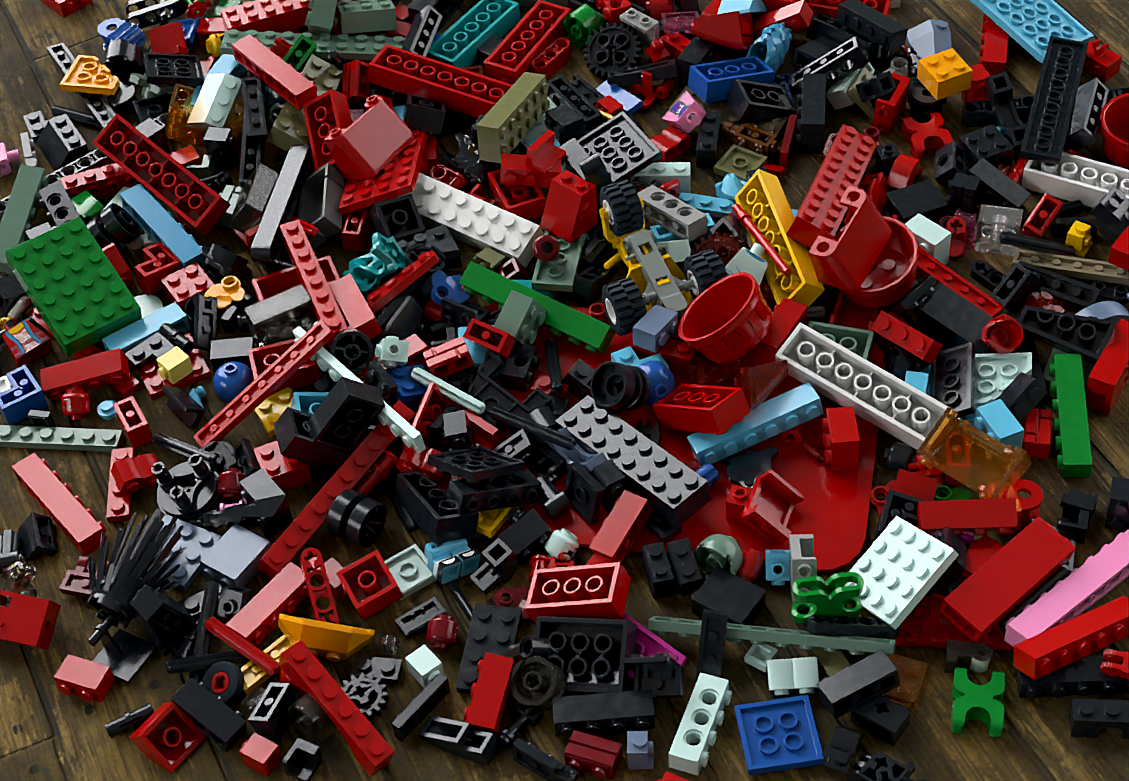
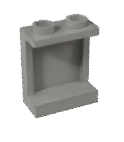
M630 8L620 15V20L627 23V26L629 25L632 30L635 29L641 39L643 54L640 55L642 60L639 62L645 65L650 64L652 60L645 53V49L650 47L654 39H660L659 22Z
M813 534L789 535L791 593L793 584L797 579L817 576V559L814 557ZM801 588V589H800V591H802V592H808V591H810V590L807 589V588ZM792 593V602L794 603L797 600Z

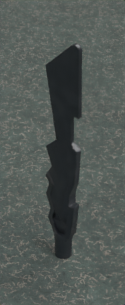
M282 494L258 499L255 505L245 506L243 503L226 507L221 511L216 509L204 513L200 517L190 519V524L210 529L213 526L216 528H220L223 525L227 527L231 522L240 524L244 517H274L286 500V495Z

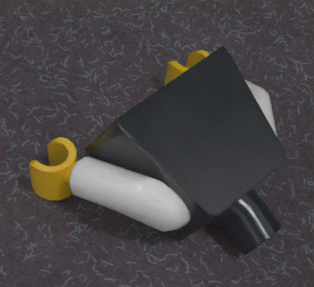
M16 276L0 277V312L4 316L9 315L7 318L0 319V328L2 330L8 320H16L25 309L32 305L31 299Z

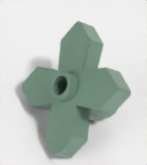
M131 73L129 81L143 86L142 99L159 97L164 95L165 92L173 94L179 90L178 86H171L169 84L152 85L147 83L145 73L144 75Z

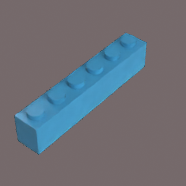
M139 183L120 193L122 207L155 243L160 242L181 262V269L195 262L201 268L207 266V263L204 262L206 257L201 253L202 246L196 243L191 234L188 235L185 232L183 225L174 220L171 212L166 211L159 200L153 198L149 189H145Z

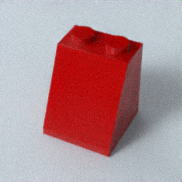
M564 170L551 181L540 226L542 229L571 244L598 224L596 185Z

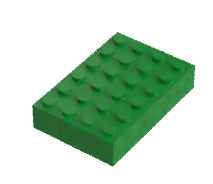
M80 216L5 251L9 267L67 357L142 319L140 306Z

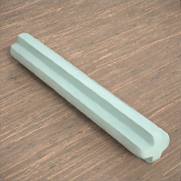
M419 367L412 370L411 377L427 387L430 382H434L443 396L477 415L484 412L486 405L483 402Z

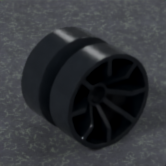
M115 203L105 208L101 212V216H96L86 224L101 249L114 243L120 252L125 248V244H130L140 236V230L135 220L125 209Z
M346 489L337 496L331 505L327 516V529L330 533L347 539L361 548H368L378 539L384 528L387 517L386 507L384 504L371 498H366L352 489Z

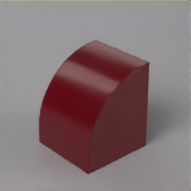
M514 257L498 268L500 275L508 279L531 280L527 269Z

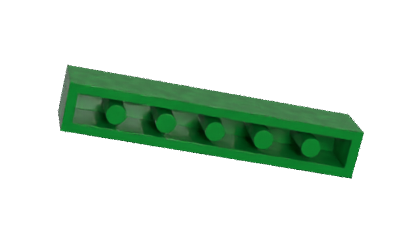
M1054 354L1053 363H1049L1048 371L1049 376H1053V381H1050V393L1055 395V399H1052V412H1056V417L1053 419L1054 431H1058V436H1055V449L1060 450V455H1057V469H1061L1062 478L1090 477L1092 457L1081 354Z

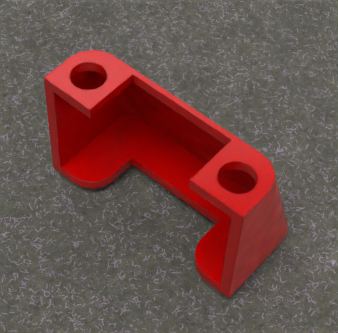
M849 185L839 204L853 208L854 215L840 239L835 241L818 236L808 253L818 282L852 292L859 289L890 238L892 229L864 190ZM822 244L830 246L826 252H819L817 249Z

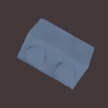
M655 304L633 326V345L656 352L661 346L666 344L673 334L677 333L679 325L678 312Z

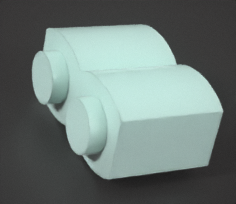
M817 657L767 660L769 691H774L775 696L789 695V690L798 689L799 694L814 693V688H818Z

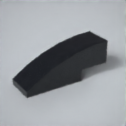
M429 716L418 734L421 739L446 752L488 766L500 748V744L493 733L473 730L469 723Z

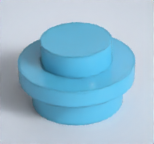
M113 400L101 402L97 407L98 415L105 420L115 418L117 415L113 404L116 402Z

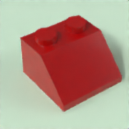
M173 701L163 703L129 738L145 756L172 773L206 737Z

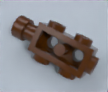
M726 121L721 129L723 136L728 138L734 137L735 145L767 157L772 152H775L779 145L777 135L772 130L764 131L753 123L749 125L743 123L738 127L735 123Z

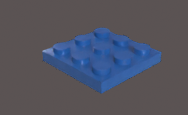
M808 695L734 706L748 775L824 764V757Z

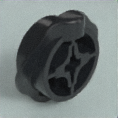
M212 244L211 247L202 246L201 253L206 257L204 262L219 269L222 276L233 275L241 279L242 275H251L252 270L247 266L249 260L233 253V249L229 245L222 244L217 246Z

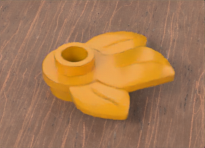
M230 275L224 277L221 284L211 286L204 296L207 298L209 296L216 297L217 309H225L233 301L240 302L245 296V291L241 288L240 280Z

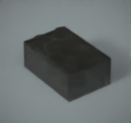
M261 163L242 185L228 224L230 227L245 234L246 231L261 223L280 175L279 173Z
M302 284L244 308L250 334L257 347L295 339L294 329L300 326L307 332L317 323L312 299Z

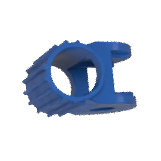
M112 18L105 20L97 28L99 36L104 40V52L106 46H109L111 41L117 39L128 40L130 44L134 46L136 44L140 48L146 43L143 31L136 24H129L122 19ZM110 27H117L114 30H108Z

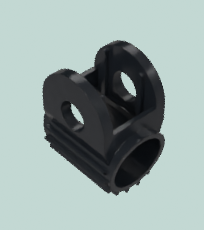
M917 77L911 78L907 103H911V117L920 123L929 122L931 119L930 113L923 114L921 110L928 109L931 113L939 112L941 114L942 105L946 104V97L936 100Z

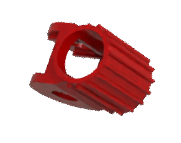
M1020 479L1007 483H995L983 491L980 497L981 499L1016 498L1018 527L1015 531H1011L1014 533L1021 530L1023 526H1027L1031 519H1036L1040 516L1038 507L1042 503L1043 492L1036 483ZM1024 491L1029 493L1031 497L1029 499L1018 497L1017 493Z

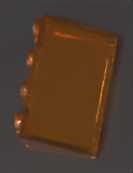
M175 84L164 126L166 137L171 140L205 148L203 139L207 130L187 125L194 105H191L194 88ZM185 91L188 97L182 99L178 96V92ZM238 100L237 105L244 109V101ZM245 109L240 114L233 112L230 121L224 126V128H230L233 137H235L236 151L239 149L243 134Z

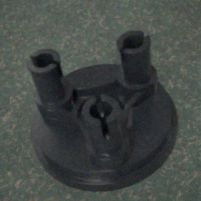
M200 454L191 455L188 462L178 464L169 471L163 462L154 463L155 469L151 467V471L156 476L157 483L159 484L157 503L164 515L176 516L177 519L190 522V519L210 512L220 499V495L217 493L219 474L213 467L204 462Z

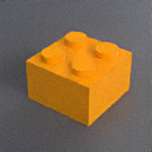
M953 48L918 60L917 78L936 100H940L970 89L973 70Z

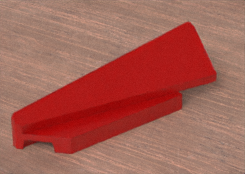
M883 172L865 176L864 182H859L857 187L864 190L879 212H881L885 204L886 193L892 191L890 185L886 184L887 179ZM848 208L844 220L845 226L854 215L853 208Z

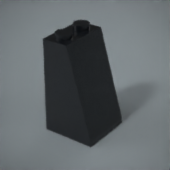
M938 282L934 287L935 290L918 307L916 330L942 344V350L972 342L975 346V354L996 353L982 340L984 326L994 318L946 285Z

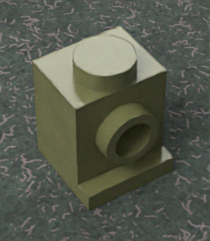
M486 247L477 253L474 262L500 274L498 268L506 263V258L495 250Z

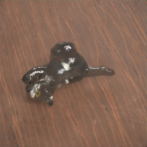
M18 554L16 562L3 569V572L7 573L8 577L3 583L2 590L37 597V590L30 583L37 574L36 568L33 565L28 566L23 555ZM7 599L5 607L10 604V599Z

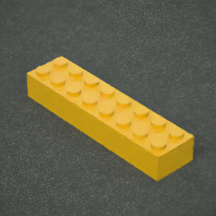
M758 169L735 195V201L743 210H746L751 215L753 223L792 271L791 275L784 276L766 251L762 254L761 258L768 263L764 274L776 304L779 305L785 297L809 307L825 290L824 286L818 282L807 246L786 235L794 215L778 177ZM747 229L752 244H759L755 237Z

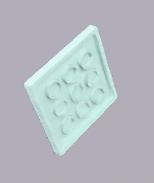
M896 516L849 572L860 574L864 580L863 592L858 596L862 603V608L896 630L959 554L953 548ZM848 582L845 585V587L856 586L857 584L854 582Z

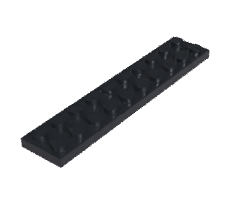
M1050 36L1019 157L1060 165L1088 43Z

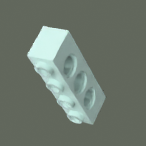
M700 672L669 751L670 768L698 775L701 767H706L709 758L708 748L709 746H714L717 736L716 727L717 725L721 726L725 712L723 708L725 705L728 706L731 701L732 691H729V680Z

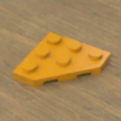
M84 55L77 56L60 83L61 91L114 95L120 86L119 79L113 76L104 64L101 65L96 56Z

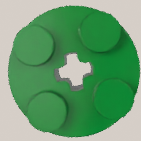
M583 4L564 18L562 27L563 31L566 30L568 33L567 39L574 46L583 48L586 47L585 42H590L588 36H595L593 30L599 32L600 26L604 28L603 23H605V19L588 4Z

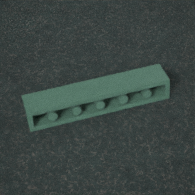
M24 164L20 166L0 223V273L14 275L7 263L5 251L26 242L27 235L25 231L32 229V220H35L37 217V206L41 204L39 199L42 197L39 190L48 185V177H46L44 168Z

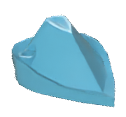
M729 173L723 181L715 184L716 195L720 198L735 200V195L746 182L739 180L734 173Z

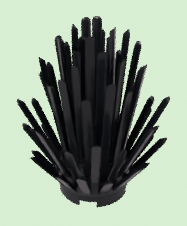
M158 508L143 531L149 519L148 514H146L141 522L137 524L123 551L137 517L136 512H134L124 532L122 529L118 531L106 577L105 571L109 553V542L106 540L104 545L105 535L101 532L97 577L95 564L88 556L91 596L86 602L88 610L92 607L98 612L96 615L98 619L104 621L107 615H111L116 619L112 626L117 627L119 624H124V628H127L132 619L137 618L130 602L140 589L148 585L165 594L183 582L179 580L178 582L170 581L166 585L163 583L180 568V564H177L159 579L186 549L182 548L180 551H174L168 558L172 553V548L182 536L180 532L183 529V525L171 537L176 526V516L172 518L169 525L163 527L164 521H159L162 509Z

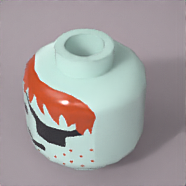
M564 528L553 531L544 546L545 550L549 553L547 557H556V562H569L579 548V543L576 541L578 537Z

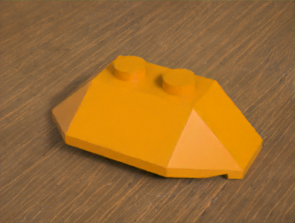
M280 614L278 620L279 628L292 645L302 640L310 651L333 662H338L340 659L345 660L372 642L375 630L285 614Z

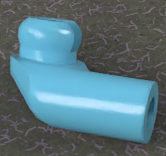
M203 386L194 387L189 395L203 407L200 400L201 397L206 396V391Z

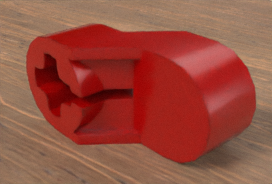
M953 217L948 221L946 230L951 232L949 258L951 260H959L965 254L967 226L961 217Z

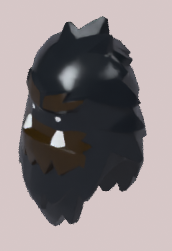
M457 133L455 138L459 143L458 155L455 156L446 151L443 153V158L451 170L462 174L468 180L470 187L474 188L477 184H481L483 190L486 184H489L487 173L492 172L493 165L489 161L480 160L478 144L472 137Z

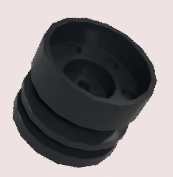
M607 361L595 369L591 377L590 390L594 401L599 406L632 412L645 404L649 396L650 383L646 372L640 367Z

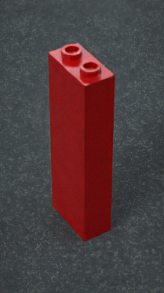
M1038 516L943 600L939 612L977 644L1060 567L1066 564L1076 547L1069 539L1053 529L1050 523Z

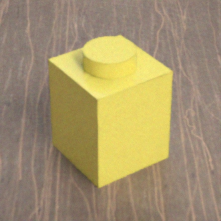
M178 346L156 359L159 369H157L162 379H167L173 385L194 371L190 357Z

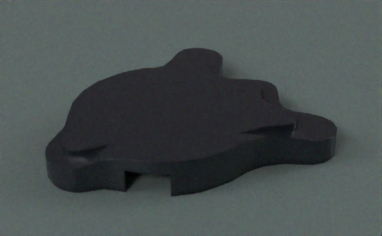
M773 446L762 451L749 449L742 456L733 454L722 459V463L727 466V475L730 483L733 484L735 482L738 483V486L753 488L758 476L773 470L772 461L777 457L778 450Z

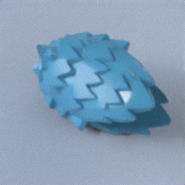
M784 23L765 27L761 36L753 42L746 57H759L776 73L781 64H783L792 39L790 32L792 29L786 28Z

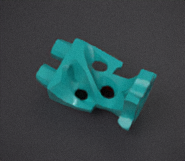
M378 232L372 235L373 247L371 248V253L350 261L349 270L343 272V277L351 274L366 301L367 295L377 289L382 278L406 267L405 254L393 236L386 238Z

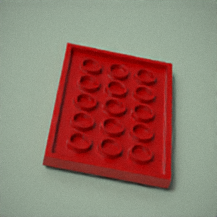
M413 130L414 140L375 176L365 180L347 179L338 207L341 215L414 192L428 139L427 131Z

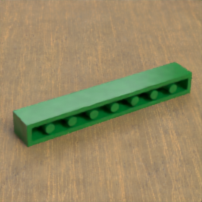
M470 261L459 282L465 288L464 291L469 295L475 296L477 294L482 296L481 300L488 304H492V302L499 304L497 307L500 309L503 308L511 290L533 298L546 310L545 321L539 328L543 329L545 326L550 328V332L558 337L562 335L567 336V340L575 345H579V343L586 345L585 349L594 354L597 351L605 354L616 334L610 325Z

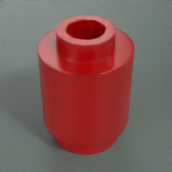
M750 548L749 552L744 550L743 562L736 576L750 583L753 580L756 581L766 561L762 558L763 554Z

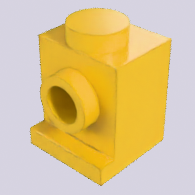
M1076 220L1067 233L1065 245L1073 246L1077 256L1084 258L1093 244L1091 242L1093 236L1090 235L1091 225Z

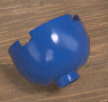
M232 361L220 366L213 378L214 390L219 400L230 403L254 381L253 372L246 364Z
M647 361L638 366L646 372L649 378L650 390L645 402L646 405L652 406L674 390V375L667 366L658 361Z

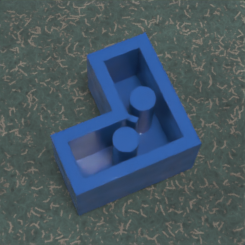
M26 365L6 374L11 388L0 393V411L8 425H13L27 418L30 410L41 411L49 407L42 389Z

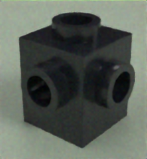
M234 585L221 588V593L216 603L218 608L217 616L225 617V621L229 622L251 600L253 590Z

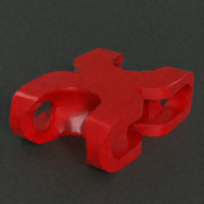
M939 112L930 113L931 119L926 123L915 122L912 117L902 118L901 132L904 140L912 144L910 147L912 157L924 160V151L929 149L940 150L953 141L950 132L942 129L944 120Z

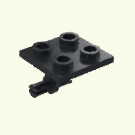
M107 615L101 624L96 625L94 628L95 632L87 639V642L92 646H96L101 639L104 646L93 662L110 666L115 678L130 684L158 648L156 645L120 628L112 637L108 630L116 622V619L111 615Z

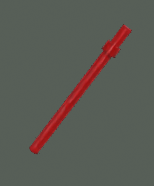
M734 204L732 209L736 213L739 222L745 225L758 243L765 248L766 253L784 276L791 275V269L753 223L751 215L746 210H743L739 204Z

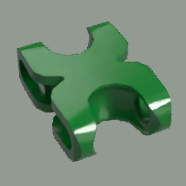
M856 572L836 573L830 576L827 581H824L819 576L797 579L792 589V593L797 600L792 605V619L796 623L804 625L807 624V617L811 615L858 617L862 609V603L858 596L863 592V578ZM848 582H854L857 584L856 586L845 587V585ZM801 588H807V589H809L810 591H808V592H802V591H800V589H801ZM851 604L854 608L848 609L844 605ZM800 610H810L807 614L798 613Z
M955 667L952 698L954 700L951 714L952 733L962 734L965 723L969 720L978 719L988 726L990 737L1001 738L1004 722V706L1002 704L1005 690L1004 672L993 671L990 682L985 685H977L968 679L966 668Z

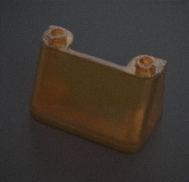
M947 407L917 450L921 458L920 462L929 469L935 467L976 491L981 499H1000L1031 466L1032 462L1027 451L1018 446L1013 449L1009 444L1007 446L971 426L969 421L956 418L958 412Z

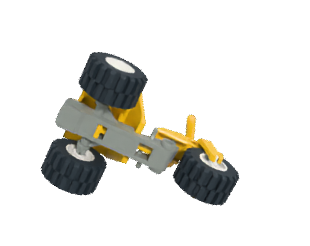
M625 179L601 187V209H599V213L602 219L603 235L612 243L613 249L617 248L618 253L606 261L603 266L606 270H609L619 261L623 260L629 268L626 278L606 284L602 288L603 306L612 328L620 336L632 333L633 326L655 304L678 312V322H680L688 306L699 294L713 283L728 276L721 259L711 249L688 256L684 260L683 273L669 254L661 256L659 250L663 249L664 246H656L652 230L645 229L644 202L638 196L633 185Z

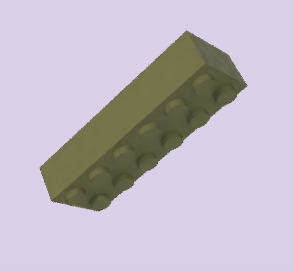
M311 54L302 71L305 78L316 85L317 97L330 89L336 90L343 77L341 69ZM286 101L266 141L289 152L291 145L308 144L309 136L303 109L298 110Z
M524 72L476 125L480 160L501 163L502 153L510 154L537 121L541 119L545 111L549 109L550 102L547 99L548 83H546V75Z

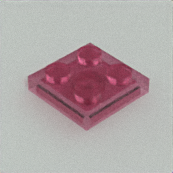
M698 11L661 13L664 33L672 35L685 31L686 33H692L691 23H693V18L699 17Z

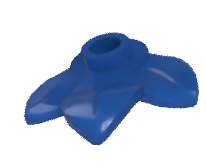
M441 270L434 273L431 279L433 285L431 290L432 300L440 305L444 297L460 304L465 302L470 295L461 290L462 285L459 282L462 276L453 275L446 277Z

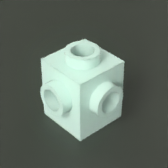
M386 336L376 345L375 357H378V361L380 364H384L385 368L403 367L408 361L409 341L399 340L396 336Z

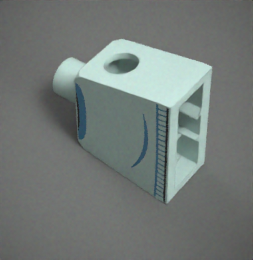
M754 243L751 250L743 247L725 266L727 275L747 272L753 275L760 286L768 265L767 261L761 258L765 248L757 243Z

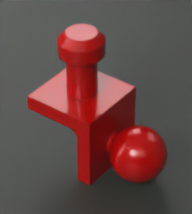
M654 39L650 47L645 49V53L652 60V63L670 59V53L664 47V42L661 39Z

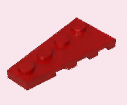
M433 250L424 252L417 261L405 267L400 273L368 294L369 308L374 313L379 311L439 262L437 254Z

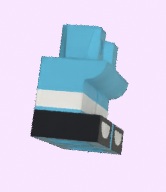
M466 539L447 541L442 546L430 542L425 545L424 551L428 558L427 568L441 585L455 580L459 576L463 577L473 573L479 567L481 554L476 548L471 550Z

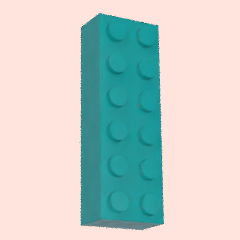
M480 0L430 45L426 57L467 70L478 60L477 49L492 35L502 38L520 21L519 3L512 0Z

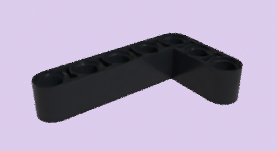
M573 137L558 146L566 151V156L562 159L575 175L596 185V198L600 205L601 187L613 184L600 156L597 153L589 156Z

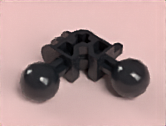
M877 753L873 756L864 754L860 757V761L853 765V770L847 772L846 776L848 781H914L909 777L915 772L916 764L914 762L901 764L885 753Z

